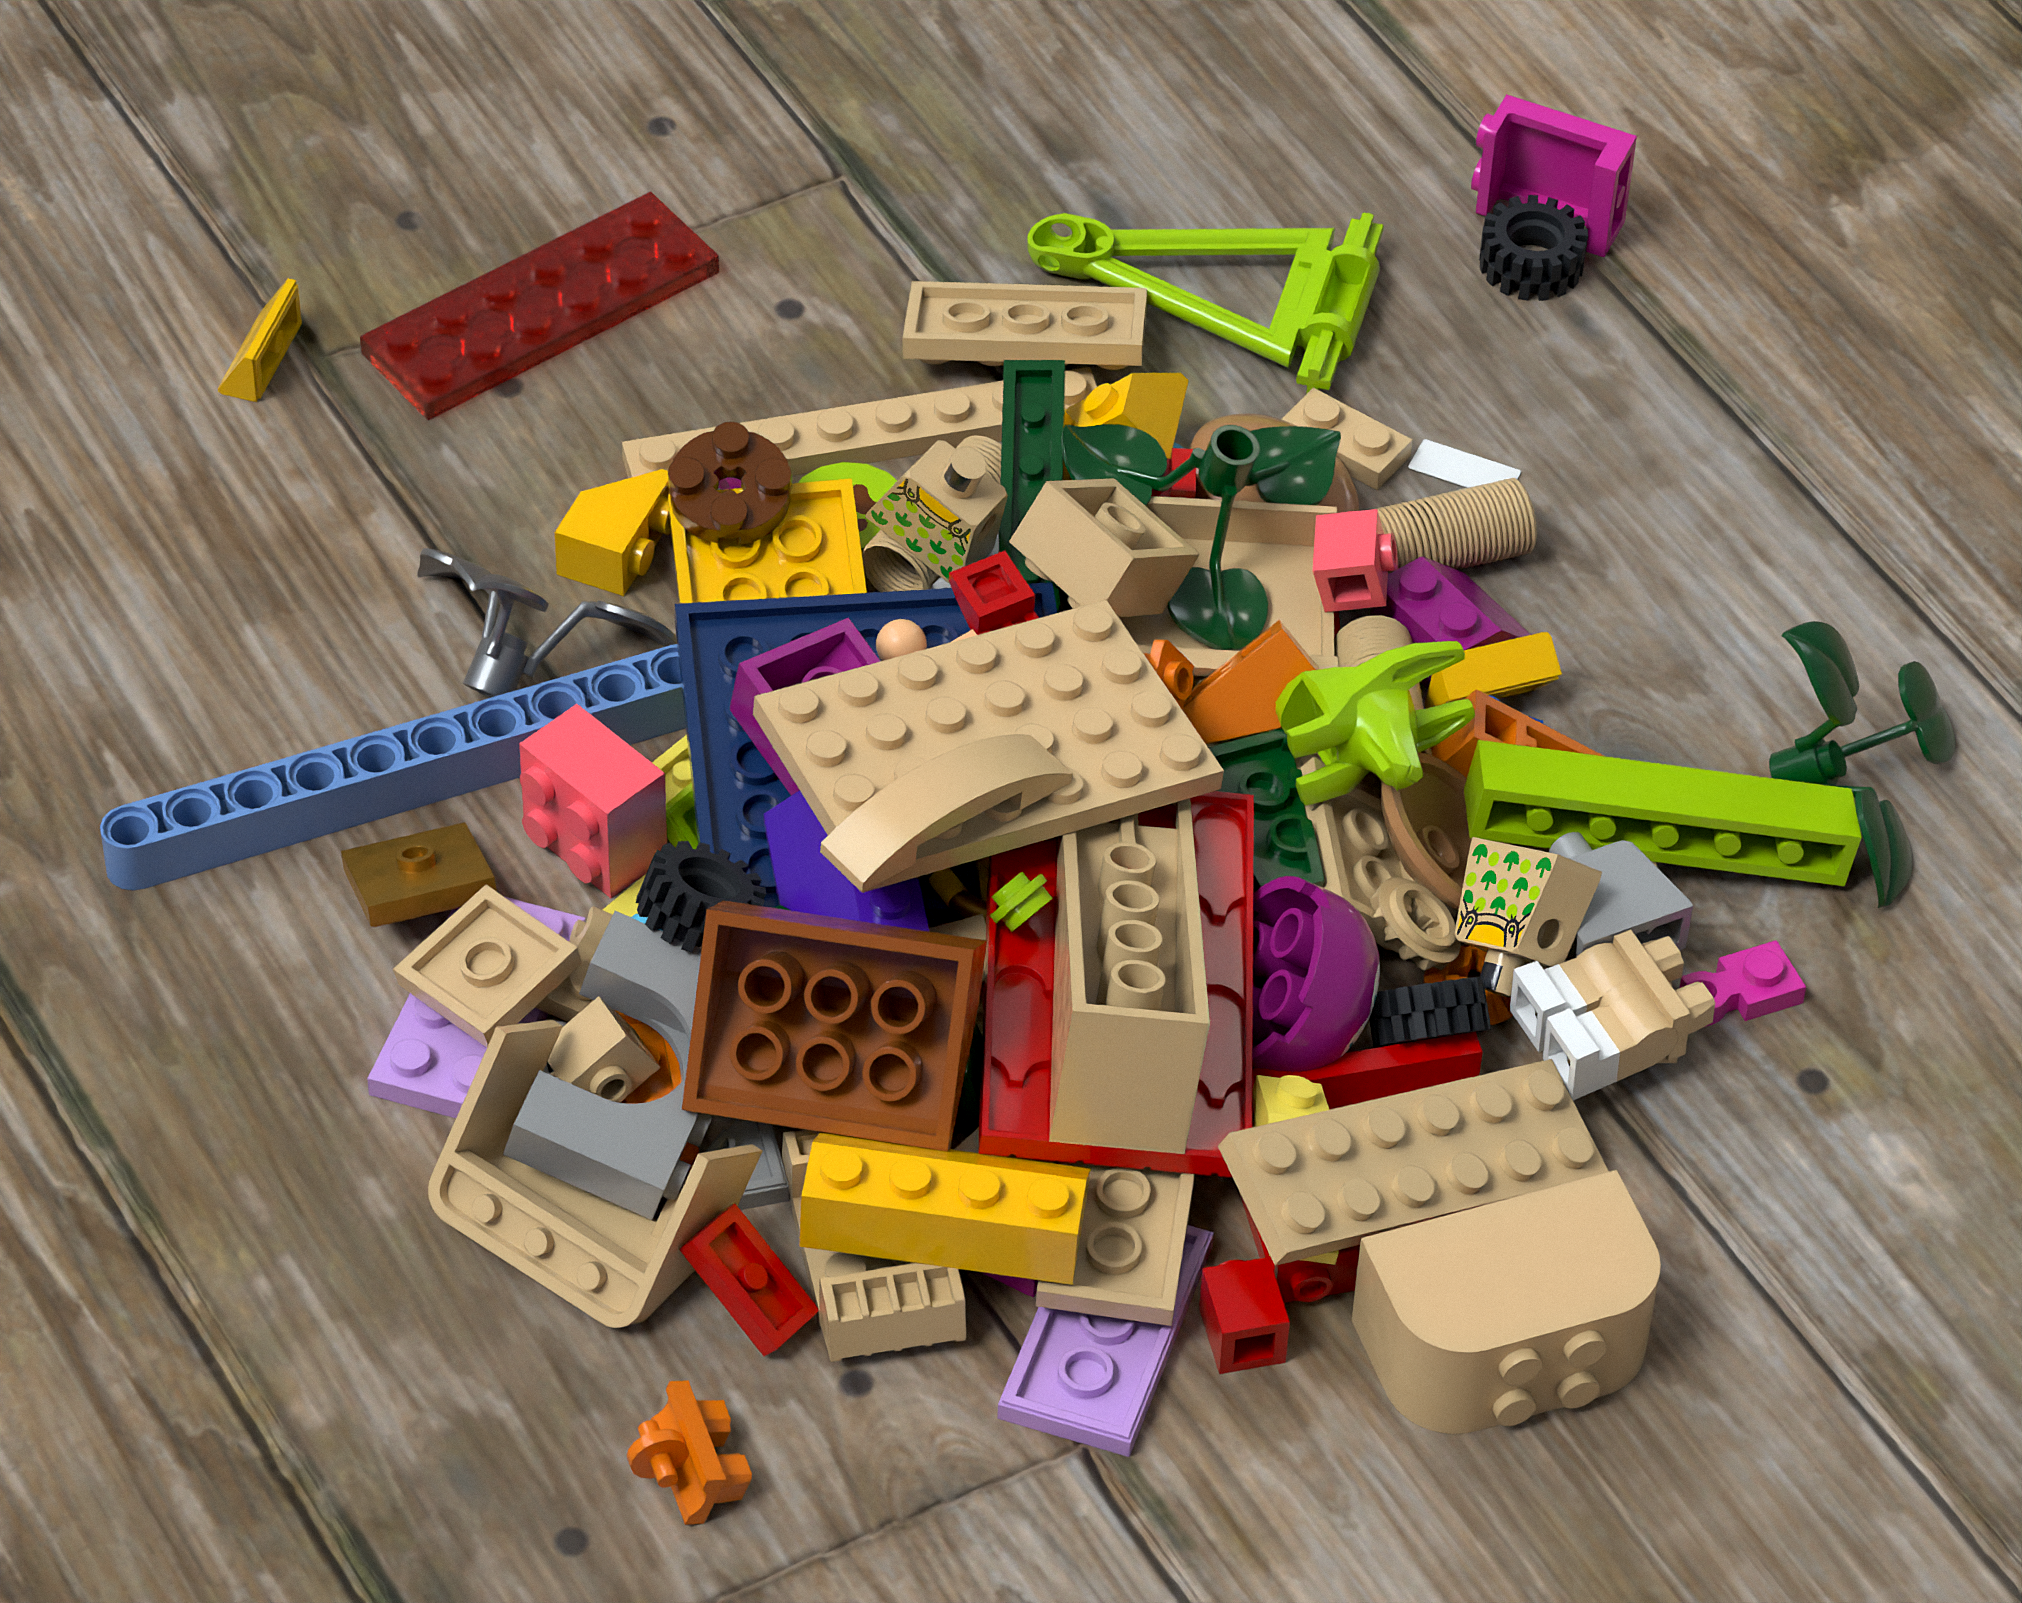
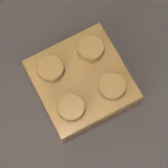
M485 885L394 967L393 971L399 986L479 1043L488 1047L496 1027L514 1025L520 1022L582 964L578 947L497 891Z

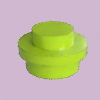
M1021 872L992 896L999 906L990 915L993 921L997 923L1002 920L1009 930L1013 932L1052 899V896L1043 887V884L1047 882L1045 877L1039 874L1030 881Z

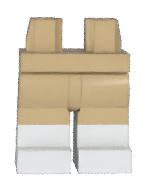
M1628 930L1615 935L1613 944L1602 943L1594 945L1576 958L1544 970L1538 961L1514 969L1510 1012L1537 1051H1543L1544 1061L1553 1060L1572 1100H1575L1649 1068L1662 1061L1665 1057L1670 1061L1685 1055L1688 1034L1696 1032L1713 1022L1715 1001L1703 982L1697 981L1677 990H1674L1669 982L1682 977L1684 967L1681 952L1670 936L1641 944L1633 931Z

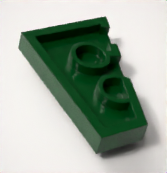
M1283 728L1208 747L1224 770L1221 789L1216 791L1254 795L1253 893L1266 883L1284 876L1299 877L1322 887L1324 876L1312 820L1307 818L1305 806L1300 800L1296 787V779L1302 776V771L1296 768L1295 758L1290 752L1287 734H1285Z

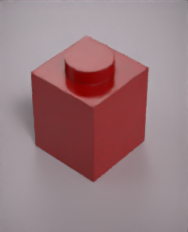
M1269 1257L1247 1261L1234 1259L1225 1261L1218 1266L1202 1268L1199 1311L1219 1374L1286 1363L1290 1321Z

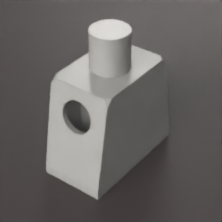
M1570 832L1561 836L1552 844L1549 853L1561 855L1602 872L1600 882L1565 962L1576 958L1594 945L1602 943L1613 944L1615 935L1628 930L1633 931L1641 944L1670 936L1679 950L1686 948L1693 910L1692 903L1632 842L1621 840L1592 850L1581 833Z

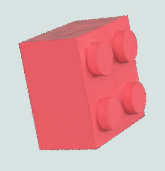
M575 704L519 743L520 784L522 786L523 799L522 824L528 837L541 848L548 847L564 860L572 873L584 883L591 882L609 898H613L645 875L656 851H661L662 846L667 844L665 773L585 709Z

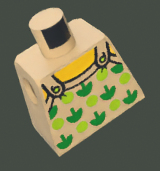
M938 440L874 504L865 517L949 583V572L987 558L994 549L1008 494L1002 485L985 473L987 462L982 453L971 447L955 449L948 442Z
M1475 837L1472 838L1455 935L1459 942L1487 952L1480 973V977H1483L1485 991L1511 998L1514 969L1524 966L1525 962L1532 963L1538 961L1541 966L1548 968L1565 962L1600 882L1601 871L1558 854Z

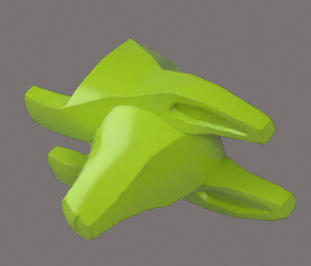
M1458 641L1409 644L1387 650L1356 667H1333L1305 671L1286 685L1276 701V714L1285 734H1287L1290 752L1294 758L1318 753L1325 764L1324 767L1296 779L1297 791L1300 800L1305 806L1348 794L1370 771L1376 774L1385 785L1393 786L1396 791L1417 783L1423 777L1418 753L1439 744L1467 725L1475 717V710L1469 699L1415 710L1409 689L1423 679L1464 660L1465 653Z

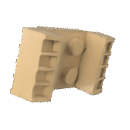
M813 1130L783 1132L782 1161L789 1185L793 1219L799 1242L801 1195L812 1141L820 1133ZM800 1247L813 1302L819 1309L816 1313L818 1323L822 1328L831 1362L859 1355L871 1356L872 1353L895 1350L896 1352L902 1351L903 1348L921 1345L927 1347L932 1346L934 1343L966 1340L965 1297L958 1269Z

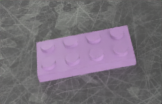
M505 897L567 941L570 940L575 922L578 919L586 922L585 918ZM459 908L452 909L448 918L451 917ZM410 993L367 1078L369 1095L457 1118L487 1047ZM534 1008L517 1024L545 1021L548 1013Z

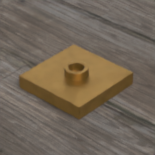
M466 822L341 851L344 872L371 927L383 926L462 907L485 885L497 891L495 877Z

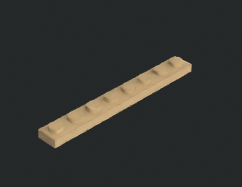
M1090 367L1066 370L1065 409L1087 398L1097 387ZM1003 381L754 420L740 424L744 425L749 432H755L773 442L786 457L792 475L810 473L821 466L841 462L866 464L921 455L938 440L948 442L955 449L964 438L973 435L985 436L1001 442ZM716 427L622 442V458L628 478L660 469L668 471L674 457L686 443L703 433L714 431Z

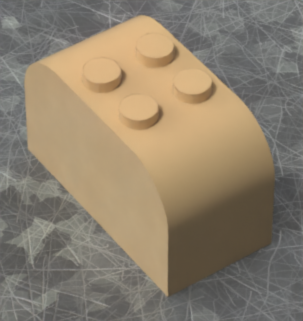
M1614 1170L1361 1238L1351 1321L1390 1402L1405 1418L1414 1424L1431 1431L1447 1434L1470 1433L1497 1425L1513 1426L1524 1422L1533 1415L1562 1407H1582L1595 1398L1621 1389L1637 1375L1646 1353L1660 1276V1256L1656 1244L1618 1171Z

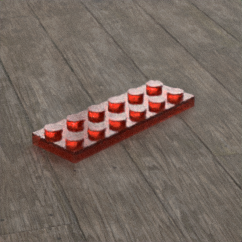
M650 191L361 335V354L429 421L718 274L719 255Z

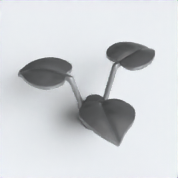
M429 548L422 549L420 553L418 578L431 576L464 579L471 591L484 589L489 594L481 641L462 684L490 698L514 691L522 673L533 677L539 663L580 620L586 617L604 619L636 631L664 647L677 644L676 635L665 625L648 615L600 600L597 602L583 601L528 657L524 654L528 643L506 633L507 623L514 600L539 611L546 612L549 604L545 599L511 578L491 574L488 570L455 555Z

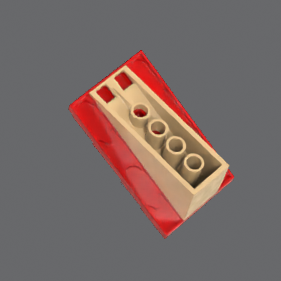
M1213 791L989 856L986 912L987 945L983 992L982 1062L980 1069L979 1154L1009 1157V1154H1014L1017 1158L1077 1163L1078 1160L1083 1161V1164L1135 1169L1151 1167V1170L1210 1176L1211 1173H1218V1176L1232 1177L1218 1145L1229 1133L1252 1128L1254 795ZM1021 872L1030 881L1039 874H1042L1047 880L1043 887L1052 896V899L1013 932L1009 930L1002 920L995 923L990 915L999 906L992 896Z

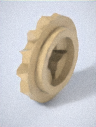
M1392 877L1385 880L1379 886L1378 890L1370 898L1372 908L1375 911L1372 920L1376 926L1384 930L1386 934L1384 942L1392 943L1399 950L1401 959L1412 958L1417 967L1425 971L1431 967L1442 970L1458 956L1461 944L1455 935L1456 925L1451 913L1439 898L1424 886L1406 878Z

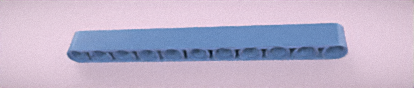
M677 644L119 806L110 810L103 817L100 824L107 877L112 884L121 889L132 891L145 889L520 778L519 743L575 704L585 709L629 745L685 729Z

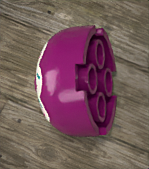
M1284 876L1274 879L1253 893L1252 1068L1299 1072L1324 1067L1336 1061L1358 1039L1371 1015L1377 996L1380 978L1379 953L1374 935L1365 918L1345 898L1295 876Z

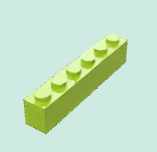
M1478 740L1464 786L1469 837L1496 842L1551 848L1552 844L1561 836L1570 832H1579L1592 850L1625 840L1632 842L1652 862L1845 886L1862 838L1853 792L1850 788Z

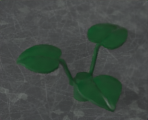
M1066 424L1061 434V447L1065 466L1072 480L1114 478L1146 507L1150 501L1152 489L1162 492L1166 491L1195 468L1199 469V477L1204 488L1210 494L1222 497L1209 559V570L1191 567L1176 593L1168 602L1167 608L1178 627L1197 641L1216 650L1240 651L1261 634L1267 619L1268 600L1263 585L1252 572L1242 568L1221 571V559L1236 494L1245 486L1256 484L1259 496L1266 503L1318 505L1326 497L1333 482L1335 460L1341 440V433L1334 430L1303 426L1267 427L1249 431L1237 425H1224L1213 432L1206 451L1194 448L1190 458L1165 477L1163 475L1167 467V458L1164 450L1155 438L1137 428L1120 424H1103L1088 427Z
M1819 621L1806 622L1786 630L1781 636L1786 639L1799 655L1815 694L1829 719L1810 734L1795 739V746L1771 754L1769 759L1771 778L1852 789L1859 826L1875 879L1878 908L1890 905L1908 883L1913 869L1912 851L1901 819L1889 800L1879 801L1878 795L1872 787L1836 785L1838 778L1845 776L1847 772L1845 757L1915 731L1925 759L1933 764H1941L1950 760L1954 755L1956 745L1954 730L1945 709L1940 704L1937 688L1929 672L1921 663L1913 661L1904 664L1898 673L1899 693L1903 706L1910 718L1909 721L1841 747L1834 740L1826 742L1823 738L1837 727H1843L1854 722L1857 705L1853 697L1859 691V679L1853 658L1841 634L1827 623Z

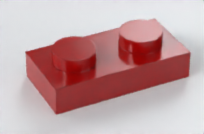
M736 1203L722 1210L679 1248L688 1262L764 1357L783 1345L819 1311L815 1303Z

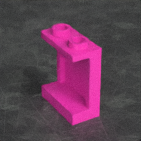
M1506 94L1495 114L1487 113L1484 116L1477 133L1476 146L1482 148L1483 152L1471 181V189L1478 191L1476 213L1487 216L1497 200L1504 199L1509 201V198L1519 196L1522 204L1527 203L1528 195H1538V203L1546 204L1548 197L1557 199V209L1561 210L1568 204L1575 209L1574 217L1581 215L1584 219L1586 229H1588L1586 252L1605 258L1625 223L1637 136Z

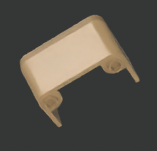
M554 1020L496 1027L430 1177L428 1195L431 1206L441 1220L600 1323L612 1328L641 1323L695 1271L679 1248L722 1210L734 1203L737 1206L739 1205L763 1150L750 1144L698 1153L682 1191L678 1193L676 1200H667L658 1220L654 1218L650 1220L507 1157L503 1153L514 1122L539 1070H544L563 1026Z

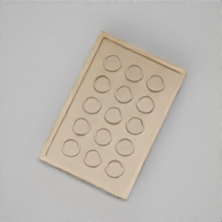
M1107 600L754 696L753 716L827 835L873 795L904 774L941 754L985 738L1010 734L1031 735L1073 774L1070 784L1021 810L1007 799L918 845L914 866L864 892L1221 789L1223 768Z

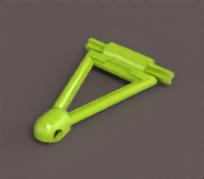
M1062 213L1048 216L1037 222L1030 229L1027 237V249L1033 263L1049 273L1077 279L1093 278L1110 287L1147 288V304L1287 368H1290L1297 345L1303 346L1306 351L1296 377V383L1306 385V393H1308L1312 388L1319 391L1320 388L1329 390L1338 363L1347 359L1353 351L1380 271L1379 261L1375 254L1384 231V225L1373 223L1374 215L1370 213H1362L1360 220L1351 218L1343 244L1330 251L1334 240L1335 228L1110 229L1106 224L1095 219ZM1056 223L1065 224L1070 227L1072 234L1067 237L1059 236L1053 231L1052 225ZM1295 255L1269 329L1113 258V256Z

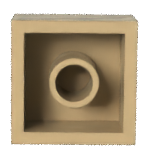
M1114 478L1046 481L1009 541L1026 557L1025 564L1033 573L1045 580L1053 581L1069 595L1068 603L1073 609L1107 600L1118 617L1162 614L1200 555Z

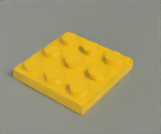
M852 478L792 483L788 511L779 526L761 539L739 544V537L731 539L719 537V543H713L699 539L689 533L674 516L670 494H668L679 603L867 593ZM742 488L731 489L737 494L743 491ZM729 489L716 490V491H718V492H720V493L722 494L723 492H725L726 490H729Z

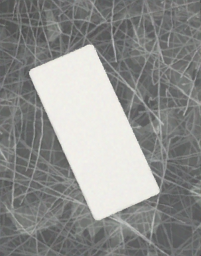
M1427 439L1422 441L1408 466L1409 469L1467 488L1514 477L1518 479L1521 471Z

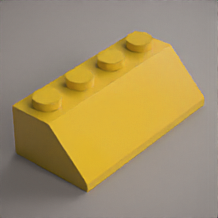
M820 1132L812 1141L801 1195L799 1247L1073 1285L1091 1169L952 1149L940 1151Z

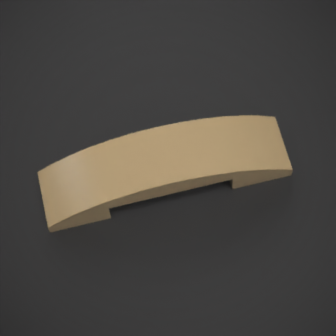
M1000 735L968 743L923 763L873 795L853 811L821 842L820 852L861 892H864L914 866L918 845L1007 799L1021 810L1070 784L1073 774L1031 735Z

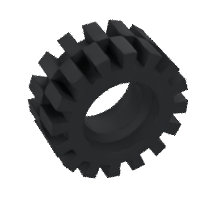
M1528 195V201L1524 204L1521 203L1519 196L1509 198L1508 208L1501 202L1493 208V214L1488 213L1484 220L1479 256L1481 273H1487L1486 281L1491 286L1501 282L1500 292L1507 296L1510 295L1513 289L1518 290V299L1528 301L1529 293H1537L1538 301L1549 300L1551 290L1557 297L1565 295L1567 286L1572 289L1576 287L1579 283V276L1582 277L1584 270L1588 229H1584L1585 221L1582 216L1574 217L1575 209L1568 204L1561 210L1557 209L1558 200L1548 197L1546 204L1538 203V195ZM1536 245L1548 250L1532 251L1519 246Z
M678 841L676 847L668 843L662 846L661 851L657 850L654 854L637 895L636 903L639 904L637 912L640 917H648L645 925L651 931L663 930L661 939L669 944L674 939L683 942L682 950L692 953L695 946L701 947L702 950L706 911L708 908L722 901L763 906L766 889L760 886L762 880L757 873L746 874L749 865L743 860H739L736 863L729 861L731 853L720 849L717 855L710 852L709 844L699 842L697 848L693 849L689 841Z
M1483 977L1445 980L1377 992L1374 1007L1369 1017L1373 1047H1385L1491 1030Z

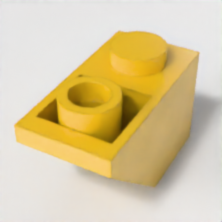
M660 469L581 491L554 532L557 575L624 596L637 575L643 576L648 571L654 556L655 546L661 536L671 533L668 494H670L668 471Z

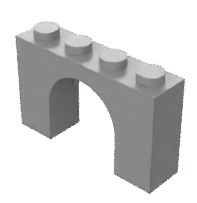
M614 911L589 964L579 994L591 1000H595L600 996L612 1009L649 1025L662 1035L673 1049L679 1062L681 1083L669 1094L654 1101L626 1104L602 1098L539 1070L514 1122L503 1155L652 1220L662 1197L676 1200L691 1166L679 1160L687 1142L700 1147L714 1116L682 1110L702 950L697 946L694 947L692 953L682 950L683 942L674 939L669 944L661 939L663 931H651L645 923Z

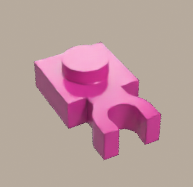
M1777 940L1718 958L1716 973L1697 971L1683 975L1679 988H1682L1697 981L1703 982L1715 1001L1713 1022L1705 1027L1716 1024L1727 1012L1736 1009L1744 1021H1748L1802 1004L1806 991L1804 982Z

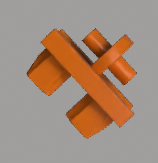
M689 1380L669 1381L665 1389L668 1395L667 1404L651 1420H647L639 1425L640 1438L633 1442L628 1449L627 1460L634 1475L640 1478H656L661 1488L671 1487L685 1525L704 1524L714 1503L742 1500L751 1482L752 1472L745 1455L740 1453L716 1454L714 1447H723L731 1432V1418L724 1400H696Z

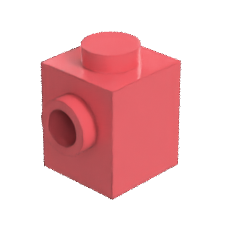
M1378 509L1316 515L1312 571L1324 611L1333 612L1386 606L1388 571L1397 570L1398 552L1394 534H1384Z

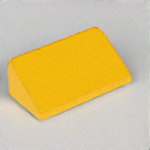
M288 278L259 313L218 387L220 394L253 402L261 399L302 324L299 288L296 280Z
M1541 632L1464 650V660L1432 675L1425 700V708L1463 700L1476 689L1486 695L1501 699L1535 691L1559 679L1558 676L1562 675L1551 635L1548 632Z

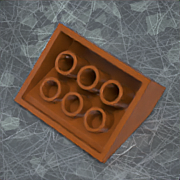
M722 901L708 908L706 911L682 1110L949 1151L979 1006L987 940L731 901Z

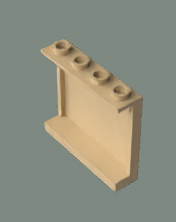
M1151 496L1147 508L1200 554L1192 567L1209 570V559L1222 500ZM1234 501L1221 559V571L1232 568L1246 569L1252 572L1263 585L1268 600V614L1261 634L1278 620H1281L1319 669L1338 667V656H1334V611H1324L1312 571L1316 515L1337 513V507ZM1167 607L1162 614L1118 617L1143 653L1150 654L1154 640H1169L1194 665L1192 689L1239 652L1216 650L1183 632L1173 621Z

